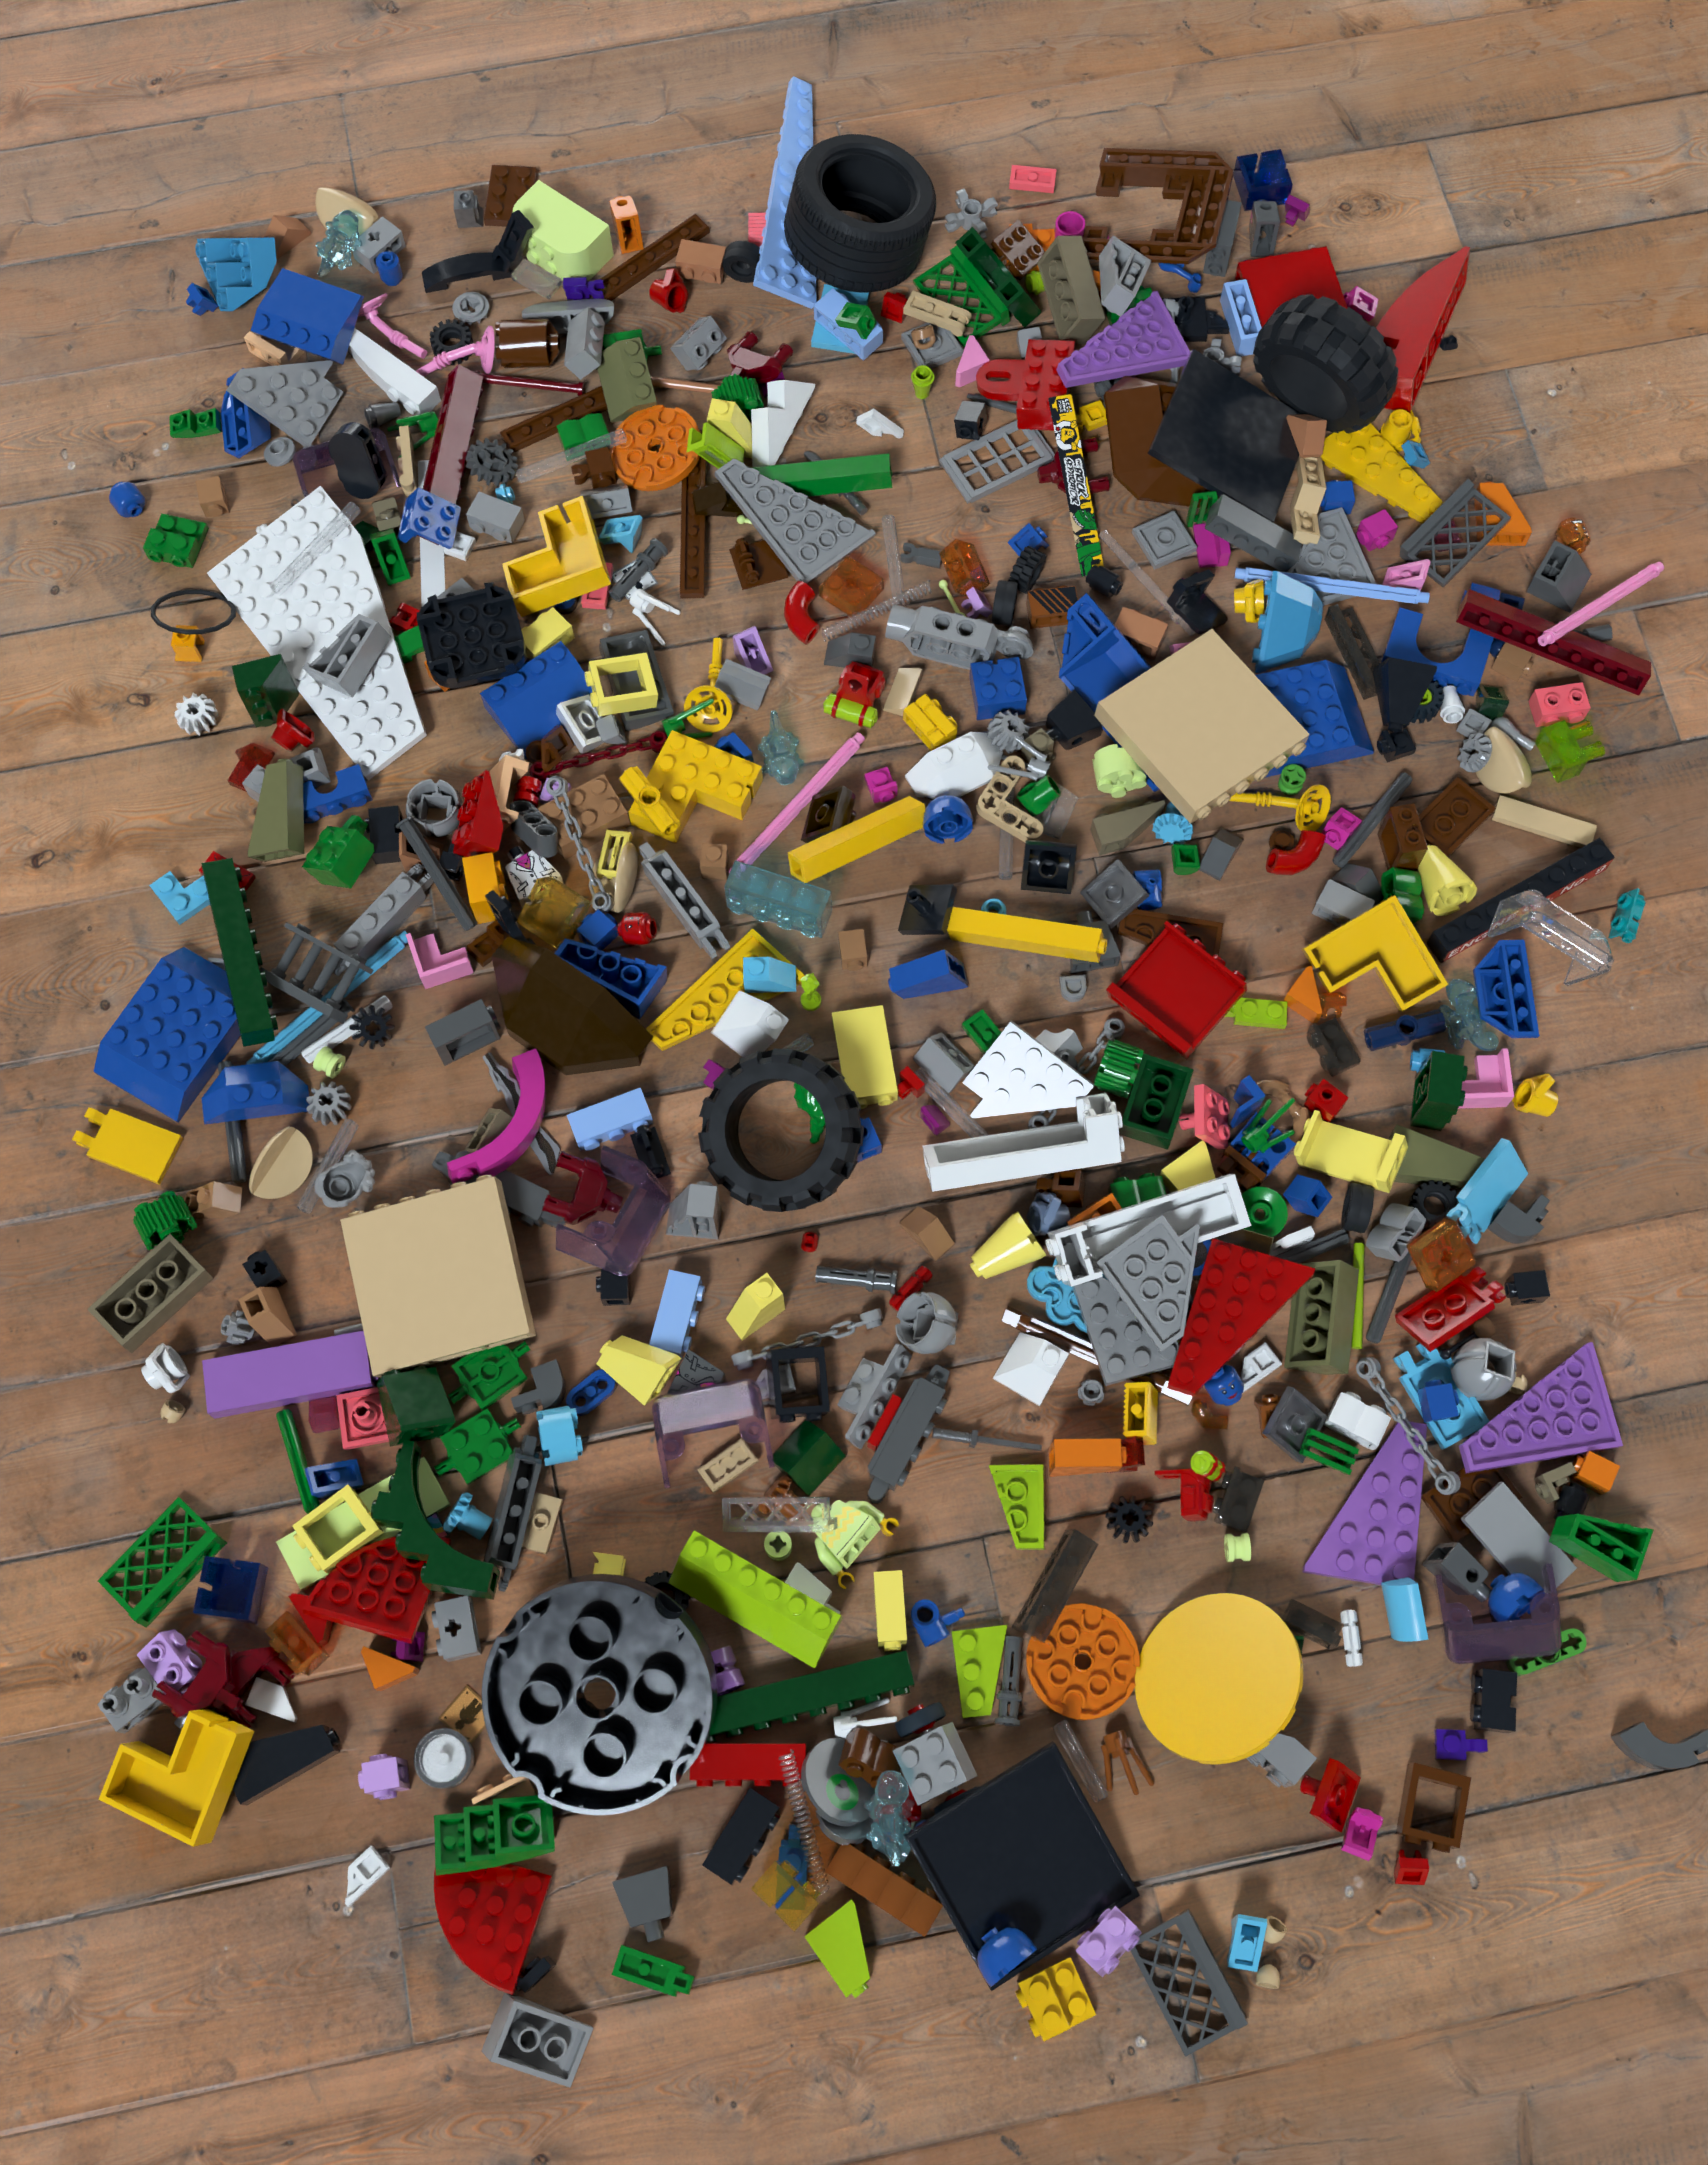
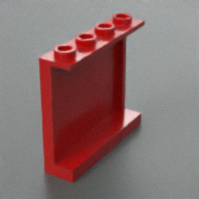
M1327 246L1238 262L1235 280H1247L1261 327L1265 325L1282 303L1300 295L1313 294L1316 299L1324 296L1336 300L1338 305L1346 309L1348 308Z
M1166 921L1164 923L1165 929L1116 984L1112 982L1106 992L1110 999L1187 1060L1245 994L1247 983L1245 982L1246 978L1236 970L1232 972L1226 968V963L1216 954L1211 956L1205 951L1206 947L1199 940L1194 939L1192 941L1185 935L1186 931L1176 923L1172 925Z

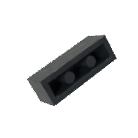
M750 1788L702 1865L731 1885L735 1881L741 1883L750 1868L746 1865L751 1855L757 1857L765 1844V1841L762 1840L763 1835L767 1829L773 1831L781 1818V1815L778 1814L780 1807Z

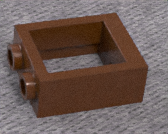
M1415 803L1390 807L1377 834L1387 870L1396 867L1417 871L1428 847Z
M1418 1763L1408 1764L1396 1834L1404 1836L1403 1841L1415 1845H1421L1422 1841L1432 1843V1849L1445 1853H1450V1848L1459 1849L1471 1777ZM1419 1779L1458 1789L1450 1838L1410 1828Z

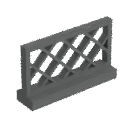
M1469 479L1400 547L1399 557L1406 562L1408 560L1411 562L1421 561L1416 556L1421 551L1432 550V561L1430 563L1432 569L1429 567L1427 575L1443 588L1511 520L1508 514L1474 488L1475 484ZM1475 498L1482 504V510L1468 511V503ZM1486 515H1496L1502 519L1497 525H1486ZM1482 516L1483 526L1469 527L1468 517ZM1455 517H1465V527L1451 528V521ZM1483 531V539L1480 542H1469V532ZM1466 532V543H1452V533ZM1438 534H1448L1449 544L1434 545V538ZM1466 548L1467 555L1463 559H1453L1452 549ZM1449 549V560H1435V550ZM1450 565V572L1442 578L1436 573L1435 566Z
M1190 1909L1179 1913V1915L1139 1936L1140 1940L1136 1945L1144 1941L1158 1944L1154 1961L1142 1958L1136 1946L1131 1950V1953L1185 2057L1248 2024V2019ZM1175 1924L1182 1934L1179 1947L1162 1942L1165 1930ZM1161 1932L1159 1940L1151 1938ZM1184 1940L1190 1951L1182 1949ZM1161 1946L1178 1951L1174 1968L1156 1963ZM1181 1953L1194 1957L1197 1963L1194 1975L1177 1970ZM1144 1963L1152 1965L1150 1973ZM1155 1967L1172 1972L1168 1989L1155 1985L1152 1979ZM1199 1969L1205 1979L1197 1977ZM1175 1974L1192 1979L1189 1996L1171 1991ZM1196 1981L1207 1984L1211 1989L1212 1993L1209 2004L1191 1998ZM1160 1992H1163V1993H1166V1994H1167V1995H1166L1165 2002H1164V2000H1163V1998H1162ZM1170 1995L1187 2001L1183 2018L1170 2014L1167 2008ZM1214 1997L1219 2007L1212 2005ZM1190 2002L1207 2008L1203 2025L1186 2019ZM1210 2010L1223 2013L1229 2025L1220 2030L1206 2026ZM1174 2020L1181 2022L1180 2030ZM1184 2024L1202 2029L1199 2041L1189 2047L1182 2037ZM1205 2031L1213 2033L1203 2038Z

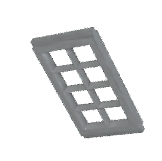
M1017 420L980 437L979 440H974L943 455L939 462L967 504L973 503L1036 472L1038 467L1048 465V463L1053 461L1055 454L1038 430L1021 429L1029 442L1016 447L1008 436L1020 430L1017 427ZM1004 438L1012 450L999 456L991 443ZM986 446L994 459L981 465L973 452ZM1033 446L1041 458L1028 464L1019 451ZM1015 454L1023 467L1010 473L1002 460ZM969 455L976 468L963 473L955 461ZM998 463L1005 476L992 481L984 469ZM980 471L988 484L974 490L966 477Z

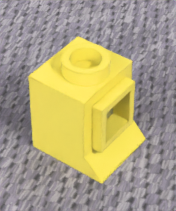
M593 1552L599 1561L594 1564L593 1574L624 1576L626 1565L624 1556Z

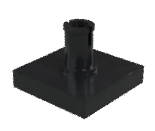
M1185 296L1181 298H1166L1174 299L1179 304L1178 315L1174 316L1184 341L1206 342L1208 335L1205 298H1191L1189 296L1187 298Z
M953 884L910 885L898 931L902 935H946L957 888Z

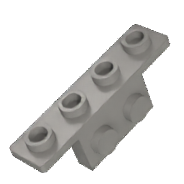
M895 1344L884 1366L863 1358L837 1404L842 1410L856 1415L845 1438L859 1449H862L864 1443L870 1437L876 1421L882 1415L888 1399L895 1391L900 1377L909 1365L912 1355L901 1344Z

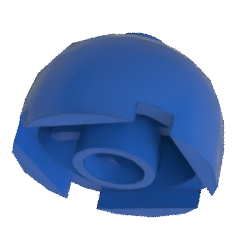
M953 795L940 796L930 801L925 808L923 828L926 837L931 841L943 844L945 843L944 839L955 838L954 843L966 838L973 829V817L969 806L959 797Z
M1513 1573L1506 1577L1501 1574L1490 1584L1493 1589L1488 1597V1607L1495 1620L1505 1630L1510 1629L1522 1621L1519 1618L1526 1612L1530 1614L1535 1610L1545 1597V1590L1534 1579L1523 1573Z
M994 1927L981 1938L985 1944L978 1951V1968L985 1981L992 1987L1036 1951L1037 1948L1024 1932L1016 1928L1007 1927L998 1932Z

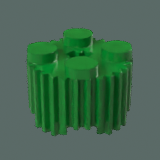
M736 373L733 376L724 377L721 386H718V389H714L711 392L712 398L736 402L747 419L752 423L751 409L764 408L755 378H742L740 375H736Z
M1108 1040L1094 1079V1086H1097L1099 1090L1127 1099L1138 1073V1065L1136 1064H1140L1144 1050L1114 1040V1042Z
M174 1191L164 1192L157 1201L141 1203L134 1209L136 1216H134L133 1223L148 1250H153L154 1246H157L169 1234L179 1243H182L184 1233L189 1232L188 1230L190 1229L193 1231L197 1228V1224L185 1200L180 1195L176 1196Z

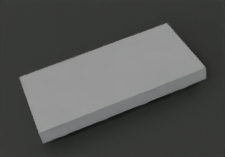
M1499 1482L1461 1518L1463 1523L1508 1575L1513 1573L1528 1575L1545 1590V1597L1541 1603L1577 1569L1560 1548L1549 1542L1550 1536L1504 1482Z

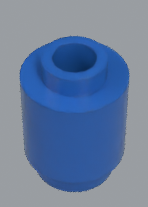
M391 251L380 253L376 258V265L381 280L388 286L398 285L403 276L398 256Z

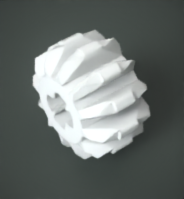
M192 693L189 699L183 696L184 702L176 703L178 710L174 712L179 727L182 730L185 729L189 735L196 732L200 736L202 730L210 733L209 726L216 725L215 718L219 717L213 700L208 699L204 694L198 697L197 694Z

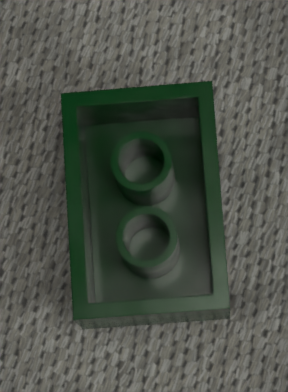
M1437 1051L1431 1052L1415 1076L1410 1126L1441 1131L1447 1123L1451 1122L1452 1116L1457 1114L1459 1106H1463L1465 1100V1091L1461 1090L1462 1081L1465 1082L1468 1067L1464 1066L1465 1056Z
M1143 1053L1122 1118L1123 1127L1119 1128V1134L1168 1150L1194 1069Z

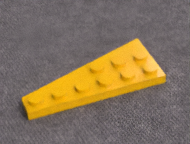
M1371 423L1356 432L1346 433L1343 430L1339 433H1332L1325 438L1323 454L1321 455L1325 466L1330 469L1334 467L1344 473L1345 478L1350 481L1352 480L1353 483L1377 496L1379 494L1388 500L1387 503L1393 507L1397 505L1408 512V516L1421 524L1443 504V501Z
M752 928L646 1028L653 1036L651 1041L661 1051H664L714 1027L737 992L742 991L745 993L743 957H771L789 964L792 963ZM797 968L796 986L802 984L800 980L805 976ZM784 992L747 994L765 1002Z

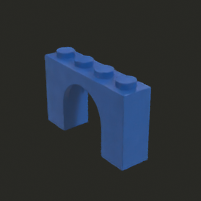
M1400 607L1381 662L1391 657L1437 666V671L1431 683L1437 681L1439 683L1438 688L1452 685L1456 687L1459 694L1474 697L1480 685L1494 637L1470 629L1459 658L1448 663L1433 662L1421 654L1416 643V636L1423 614Z

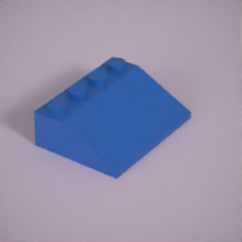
M282 268L256 310L251 331L268 339L343 365L364 296Z
M560 641L524 664L516 673L504 677L482 691L480 695L484 708L517 749H523L524 758L527 759L525 751L529 743L536 740L541 741L556 725H562L556 715L557 705L588 694L590 696L592 688L591 686L587 687L585 672L567 647Z

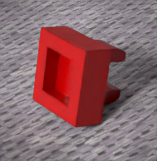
M887 291L883 299L881 316L902 324L906 316L903 314V308L908 300L905 298L906 295L899 292L893 294Z
M906 1066L900 1072L901 1083L897 1085L898 1096L903 1100L912 1092L918 1099L925 1092V1084Z
M1400 1849L1394 1870L1395 1884L1425 1885L1429 1872L1428 1859L1422 1858L1419 1850H1415L1413 1858H1406L1404 1850Z

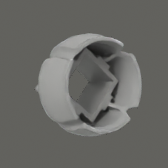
M432 779L421 781L410 790L407 796L406 815L407 817H414L413 822L420 833L428 837L432 834H435L436 837L452 834L459 824L457 814L460 807L463 806L458 791L448 782L440 779L437 783H434ZM428 808L447 809L446 819L443 821L427 820Z
M913 1293L899 1308L896 1317L899 1318L900 1323L895 1325L896 1335L902 1344L916 1353L930 1354L940 1352L948 1345H955L959 1313L955 1312L948 1300L936 1293Z
M1490 1338L1470 1340L1462 1345L1452 1358V1362L1455 1363L1453 1368H1451L1452 1378L1458 1389L1468 1398L1476 1397V1401L1497 1399L1505 1395L1515 1382L1517 1368L1515 1351L1508 1349L1498 1341ZM1488 1359L1493 1364L1496 1372L1487 1369Z

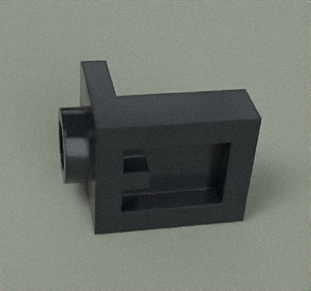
M1403 729V732H1393L1390 734L1388 730H1384L1377 741V749L1381 755H1384L1387 762L1412 755L1416 751V747L1407 729Z
M537 1956L525 1968L527 1971L526 1975L521 1971L515 1989L517 1991L522 1989L525 1993L530 1991L557 1964L550 1956L543 1957L542 1959Z

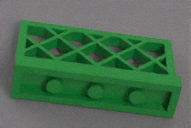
M957 245L950 250L951 255L913 280L914 285L921 294L935 299L936 295L948 296L947 303L951 304L952 296L964 297L962 306H954L963 308L970 313H977L975 322L969 321L968 324H965V327L974 328L973 333L970 335L976 339L997 325L1001 324L1004 326L1010 322L1008 308ZM951 265L954 269L953 276L942 275V269ZM928 279L936 280L934 288H926L922 283ZM940 280L951 281L950 290L938 289ZM955 282L965 283L967 285L966 291H955ZM968 298L978 299L979 306H966ZM981 314H988L993 317L988 323L979 322ZM963 335L955 336L962 346L965 347L969 336L966 338Z
M178 1497L103 1574L98 1582L129 1613L128 1615L135 1622L147 1628L227 1542ZM181 1507L185 1511V1523L172 1524L173 1515ZM202 1527L206 1531L198 1541L190 1542L191 1528ZM184 1529L183 1542L171 1543L172 1530ZM165 1530V1543L152 1545L153 1535L157 1531ZM183 1548L182 1558L178 1562L169 1563L170 1549ZM164 1550L163 1564L150 1565L151 1551ZM145 1551L144 1565L132 1566V1557L137 1552ZM162 1569V1579L156 1584H149L150 1570ZM144 1571L143 1585L130 1586L131 1572ZM117 1573H125L124 1587L113 1588L109 1581ZM142 1590L141 1600L133 1608L129 1604L130 1591Z

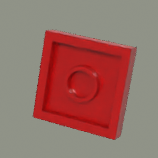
M1329 1758L1321 1781L1309 1775L1304 1776L1301 1781L1300 1791L1303 1794L1315 1797L1310 1814L1329 1828L1342 1833L1361 1777L1340 1761Z

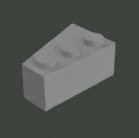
M358 614L336 635L338 638L328 648L324 646L319 651L321 654L311 664L307 662L302 667L316 682L352 698L391 637L377 621Z
M706 1181L689 1184L669 1204L666 1235L718 1240L722 1208L717 1186H713L712 1183Z

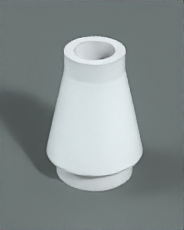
M1452 685L1446 686L1442 692L1444 699L1440 709V716L1446 723H1457L1463 719L1465 708L1459 698L1456 687Z

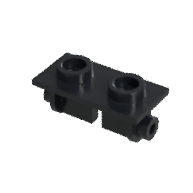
M646 1125L639 1126L637 1133L631 1134L630 1137L646 1183L671 1175L656 1128L647 1129Z

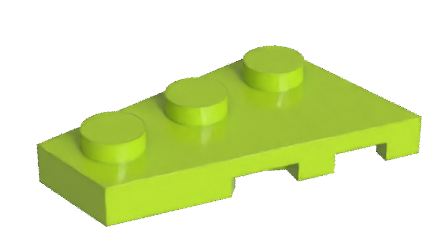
M989 1465L1016 1549L1045 1550L1044 1465Z
M1007 1625L951 1632L962 1719L991 1715Z

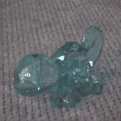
M350 210L340 212L333 218L332 222L328 221L325 223L327 227L325 234L327 237L315 245L318 249L317 256H322L317 272L319 277L327 275L336 265H338L339 270L352 266L350 259L352 256L351 251H355L356 247L362 246L358 232V217Z
M772 710L770 713L769 734L767 737H762L758 750L763 752V755L766 757L762 771L769 773V776L774 777L779 784L789 785L795 781L799 767L803 766L804 760L800 759L799 754L795 752L799 739L793 737L791 732L787 733L783 729L776 710Z
M1462 979L1452 980L1446 986V994L1456 1011L1447 1005L1439 1007V1011L1443 1013L1445 1018V1026L1448 1028L1449 1044L1454 1045L1456 1049H1461L1464 1041L1469 1040L1481 1050H1495L1499 1044L1498 1037L1494 1033L1486 1031V1022L1480 1019L1479 1009L1473 1004L1477 997L1476 988L1468 981Z
M889 1770L879 1776L875 1787V1794L872 1795L871 1801H867L864 1804V1807L870 1811L869 1817L873 1819L871 1830L867 1832L866 1838L872 1842L874 1849H878L883 1844L892 1866L897 1867L901 1863L902 1845L904 1844L906 1848L909 1847L904 1834L912 1830L907 1818L911 1816L910 1809L915 1806V1802L912 1799H908L909 1788L903 1776L895 1770Z

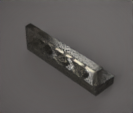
M1338 604L1330 606L1324 620L1363 700L1377 696L1373 668L1379 665L1380 662L1353 608L1341 611ZM1349 616V619L1352 623L1351 629L1349 628L1345 620V617ZM1355 638L1361 641V648H1359ZM1365 658L1371 661V668H1369Z
M1076 1529L1065 1530L1012 1628L1018 1632H1025L1039 1642L1045 1643L1094 1554L1098 1543Z

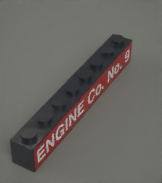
M1598 838L1433 931L1426 944L1439 962L1443 963L1605 871L1615 857L1601 838Z

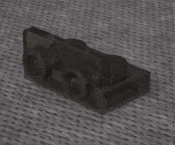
M1336 1017L1320 1025L1314 1023L1310 1026L1307 1032V1041L1312 1049H1316L1320 1056L1321 1066L1325 1071H1329L1331 1077L1360 1064V1058Z
M1237 1466L1231 1472L1226 1471L1221 1483V1487L1225 1488L1222 1498H1216L1212 1512L1216 1514L1214 1522L1241 1533H1247L1264 1480L1241 1472Z
M1294 1599L1289 1601L1282 1620L1291 1631L1329 1650L1338 1647L1342 1638L1339 1635L1342 1628L1340 1622Z

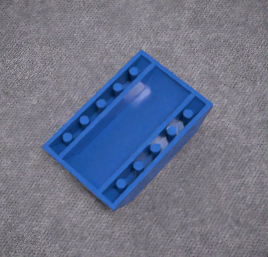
M1328 660L1255 675L1310 734L1305 744L1307 747L1298 756L1293 754L1283 766L1278 769L1272 768L1266 777L1281 774L1282 770L1291 764L1307 769L1374 753L1345 667Z
M185 947L162 957L101 1040L93 1072L179 1123L218 1068L219 1062L223 1061L240 1037L226 971Z

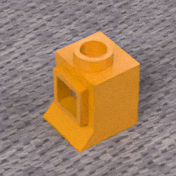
M176 625V628L185 630L198 629L197 626ZM173 632L171 646L176 654L175 661L202 662V657L196 645H204L205 640L202 635H185Z

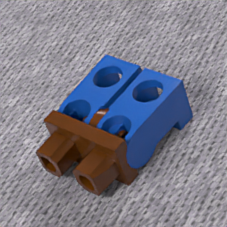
M1257 1112L1225 1149L1221 1157L1222 1160L1217 1167V1171L1223 1176L1231 1174L1235 1169L1243 1176L1237 1183L1243 1192L1255 1186L1259 1187L1293 1151L1296 1145L1290 1138H1287L1271 1146L1264 1153L1260 1151L1256 1153L1251 1152L1243 1144L1241 1137L1244 1136L1242 1132L1249 1127L1258 1114ZM1262 1117L1257 1126L1262 1127L1267 1120ZM1273 1125L1266 1130L1269 1136L1274 1129ZM1277 1129L1267 1142L1283 1133Z

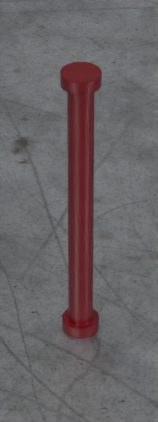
M479 370L473 371L483 376L482 383L578 393V396L585 392V383L580 381L576 384L480 373Z

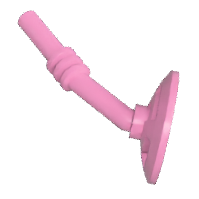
M387 293L361 305L358 317L365 316L367 320L369 319L374 326L390 339L392 344L401 349L405 348L422 359L426 357L427 351L408 340V337L397 330L394 331L377 316L379 314L377 308L385 301L388 296Z
M488 326L481 342L476 341V344L472 343L449 352L443 351L441 354L433 357V361L417 369L416 372L425 377L437 369L442 370L443 367H447V364H452L453 360L475 353V356H480L484 373L490 374L493 365L495 343L493 327Z

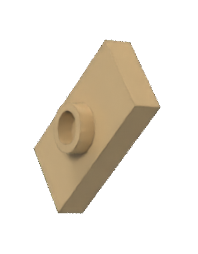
M741 1438L697 1470L711 1491L715 1493L759 1461L745 1440Z
M535 1493L522 1548L543 1554L548 1553L562 1507V1499Z

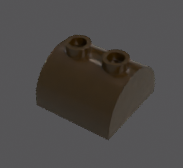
M840 786L812 796L801 841L809 843L852 823L856 817V811L853 810L856 800L855 794L847 787Z

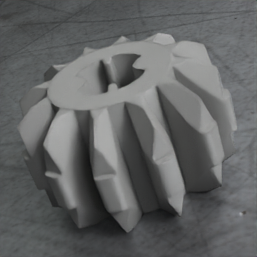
M1007 710L1003 713L999 712L990 721L987 727L989 730L987 737L993 739L992 745H997L999 752L1005 749L1010 754L1022 748L1014 740V736L1025 740L1030 736L1028 734L1030 727L1024 725L1025 719L1018 718L1017 712L1012 715Z
M331 1081L328 1087H326L325 1083L321 1082V1089L311 1088L314 1096L306 1097V1101L310 1104L306 1109L309 1114H312V1119L315 1122L321 1120V1123L327 1126L331 1120L334 1125H337V1118L346 1119L347 1116L344 1111L351 1110V1105L348 1103L351 1100V1096L349 1093H345L346 1089L343 1085L337 1087L336 1083Z

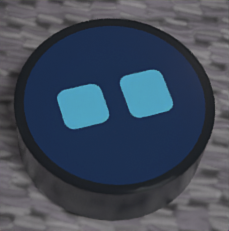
M576 597L556 604L553 607L559 614H570L577 607Z

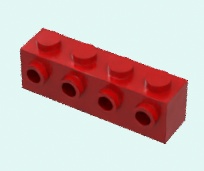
M705 1744L697 1760L690 1766L689 1780L696 1781V1787H713V1781H725V1787H742V1781H754V1787H771V1781H783V1787H800L801 1769L806 1757V1744Z

